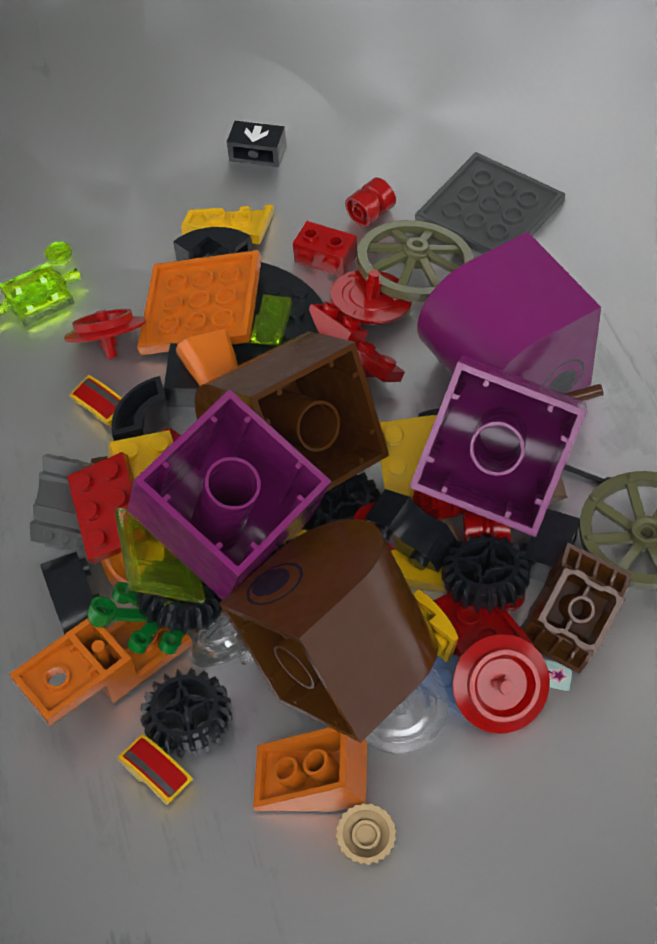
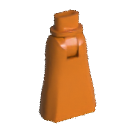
M225 329L187 337L176 347V354L199 386L238 367L229 334Z

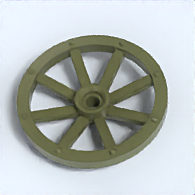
M400 220L379 225L363 236L358 245L357 266L361 275L366 280L371 270H377L380 273L403 262L405 267L398 283L390 281L382 275L379 276V280H381L380 291L398 299L425 302L440 283L430 262L449 272L460 267L437 254H458L462 264L474 259V256L468 244L460 236L447 228L424 221ZM405 234H419L421 236L409 238ZM392 236L401 244L377 242L386 237ZM431 238H435L447 245H429L428 242ZM368 252L397 253L374 265L370 264L367 256ZM422 269L431 287L407 286L413 270Z
M635 471L614 476L595 488L584 503L579 525L582 547L585 551L632 574L629 587L642 590H657V574H642L628 570L641 552H647L657 572V509L653 516H645L638 491L640 486L657 488V472ZM627 488L635 521L632 522L606 504L604 500L611 494ZM597 510L628 533L593 534L591 521L594 512ZM632 544L633 546L617 565L601 551L598 545Z

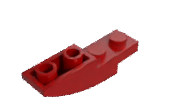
M330 302L310 305L309 311L319 334L356 342L366 377H376L382 382H401L405 371L396 365L397 362L393 358L381 355L375 350L376 347L372 343L365 341L369 332L359 326L360 322L357 319L343 315L339 312L340 308Z

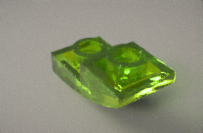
M263 294L259 315L256 314L251 343L274 346L281 344L292 307L291 298Z

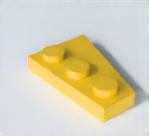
M274 204L264 205L262 210H250V206H240L238 211L225 212L223 208L191 209L181 224L182 234L208 227H226L250 235L251 243L260 245L274 215Z
M437 415L379 422L389 453L388 457L381 460L384 489L409 496L413 500L415 489L409 488Z

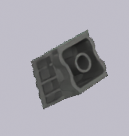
M45 454L42 456L43 471L39 473L37 498L35 499V504H33L34 520L30 522V540L43 543L45 547H52L56 550L71 549L85 552L67 476L95 463Z

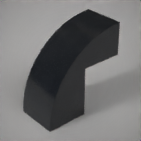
M226 227L197 229L173 241L177 261L253 251L250 235Z

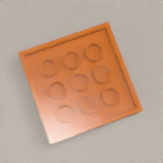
M259 250L154 264L143 316L146 319V323L141 326L137 346L140 354L148 355L169 352L170 343L178 345L187 337L225 329L228 332L232 344L249 343L262 260Z

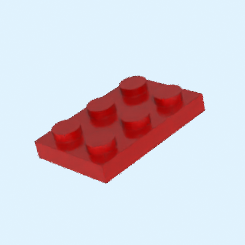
M120 452L67 476L89 562L96 564L150 541L148 531L127 511L134 481L128 455Z
M445 594L433 600L455 628L459 638L454 652L459 658L475 641L493 634L514 635L534 646V643L506 609L501 611L496 607L489 614L487 609L481 608L476 614L473 606L464 609L461 602L454 603L451 594Z

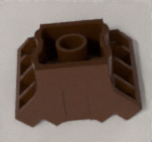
M567 542L560 551L556 564L548 573L540 594L530 607L527 619L520 627L541 654L580 674L589 663L594 651H599L625 601L623 596L629 587L632 574Z

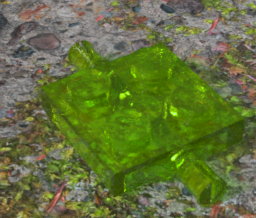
M47 262L1 283L0 289L5 297V301L0 303V316L11 311L17 315L25 327L74 304L73 296L69 292L67 285L81 279L79 271L75 268L62 275L55 271L51 264Z

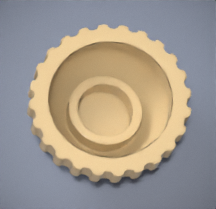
M362 803V805L356 804L353 808H348V811L343 813L342 818L338 820L339 825L336 827V839H338L337 845L341 847L340 851L345 854L347 859L350 858L353 863L358 862L360 865L377 864L379 860L383 861L385 856L390 855V850L394 849V842H396L395 834L397 830L394 828L395 823L392 822L391 815H388L387 811L382 810L380 806H374L372 803L369 805Z

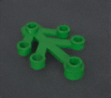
M125 582L117 583L112 592L114 601L120 604L130 602L139 608V605L136 604L137 592L133 587ZM102 596L95 597L87 610L89 622L99 628L109 625L112 621L147 622L146 615L140 614V609L117 608L111 599ZM157 622L146 623L139 631H134L131 634L127 645L132 652L142 654L147 650L150 639L158 632ZM174 630L172 634L165 632L158 643L159 649L169 655L175 654L184 635L178 630Z

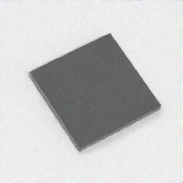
M475 152L416 212L415 220L447 228L460 236L471 249L484 254L526 232L533 236L565 201V193Z

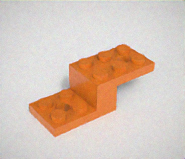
M87 618L9 675L14 684L46 723L52 726L99 690H102L114 704L191 647L193 643L191 637L186 634L181 639V644L175 654L169 655L162 652L158 647V643L165 632H170L169 628L163 627L154 635L155 638L149 644L147 650L142 654H137L128 648L127 643L131 634L134 631H139L147 622L117 621L105 629L104 627L93 626ZM54 675H66V679L62 684L57 686L49 684L50 679Z

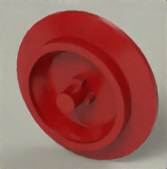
M359 270L348 272L336 279L330 292L331 301L340 308V313L353 317L365 325H382L396 321L406 315L412 305V301L398 299L380 291V275L395 283H398L399 278L386 272L379 273L377 270L369 271V277L366 280Z
M131 309L100 310L75 320L72 323L74 330L64 335V340L71 343L99 340L101 349L105 350L106 358L112 359L117 357L115 336L143 326L146 323V319L140 316H133Z
M509 634L489 635L471 644L459 658L452 678L453 696L461 714L477 728L497 734L514 732L530 724L542 711L550 688L548 668L540 652L526 640Z

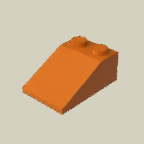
M328 727L257 745L253 809L256 811L335 812L353 808L356 804H366L367 740L364 739L360 743Z

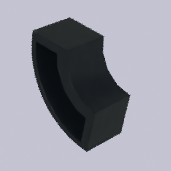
M160 376L138 384L121 399L112 417L111 430L114 441L151 434L160 424L171 420Z
M384 489L364 518L380 530L386 543H389L400 553L408 557L410 564L420 570L428 568L439 572L442 568L444 557L449 552V548L455 547L457 544V539L446 523L424 512L409 496L388 489Z
M76 551L40 564L64 634L88 618L87 610L91 601L95 597L100 596L99 593L92 595L86 578L92 576L86 557L79 559Z

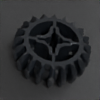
M363 472L325 492L317 509H321L322 513L329 516H324L316 509L304 525V528L309 531L330 522L354 519V515L360 507L376 502L380 497L381 493L376 488L374 480H368L366 473Z
M481 533L480 537L476 539L469 535L467 542L458 540L455 547L449 548V552L444 557L442 563V581L446 593L451 594L454 603L461 602L464 609L473 606L476 614L481 608L487 609L489 614H491L493 608L497 607L504 611L506 604L515 606L517 598L524 597L526 589H528L530 584L531 567L529 561H527L526 552L520 551L518 543L510 544L508 537L499 540L496 533L491 538L485 537Z
M166 557L161 563L154 561L151 567L145 568L142 576H140V580H138L136 604L139 605L140 614L146 615L147 623L157 622L158 630L166 627L169 628L171 634L174 630L181 631L184 636L188 630L198 634L201 628L209 630L212 623H217L223 610L219 604L222 599L177 557L174 561Z
M192 667L187 675H183L177 668L175 677L170 678L169 675L164 673V683L161 684L153 681L152 687L154 692H145L146 703L141 704L142 716L140 721L142 727L145 728V735L160 748L163 747V750L168 755L176 750L177 756L182 759L185 752L190 751L191 755L196 758L197 749L203 748L204 751L209 753V743L213 742L220 745V734H228L229 727L227 723L232 720V713L230 711L232 703L231 699L227 697V689L224 685L220 686L216 676L209 679L208 673L205 670L196 676L195 670ZM185 704H187L188 711H189V713H188V719H189V720H188L187 722H186L185 715H184V712H185V707H184V705H185ZM173 728H179V729H182L183 732L174 731V730H171V729H173Z

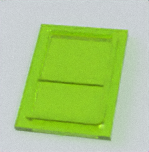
M117 508L115 510V517L129 590L203 604L205 595L201 579L134 519L126 509Z

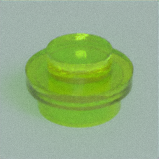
M54 242L45 249V258L51 265L62 267L70 262L72 249L65 242Z

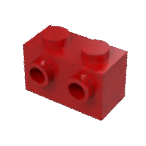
M310 221L305 222L292 243L294 262L338 276L346 274L357 257V235Z

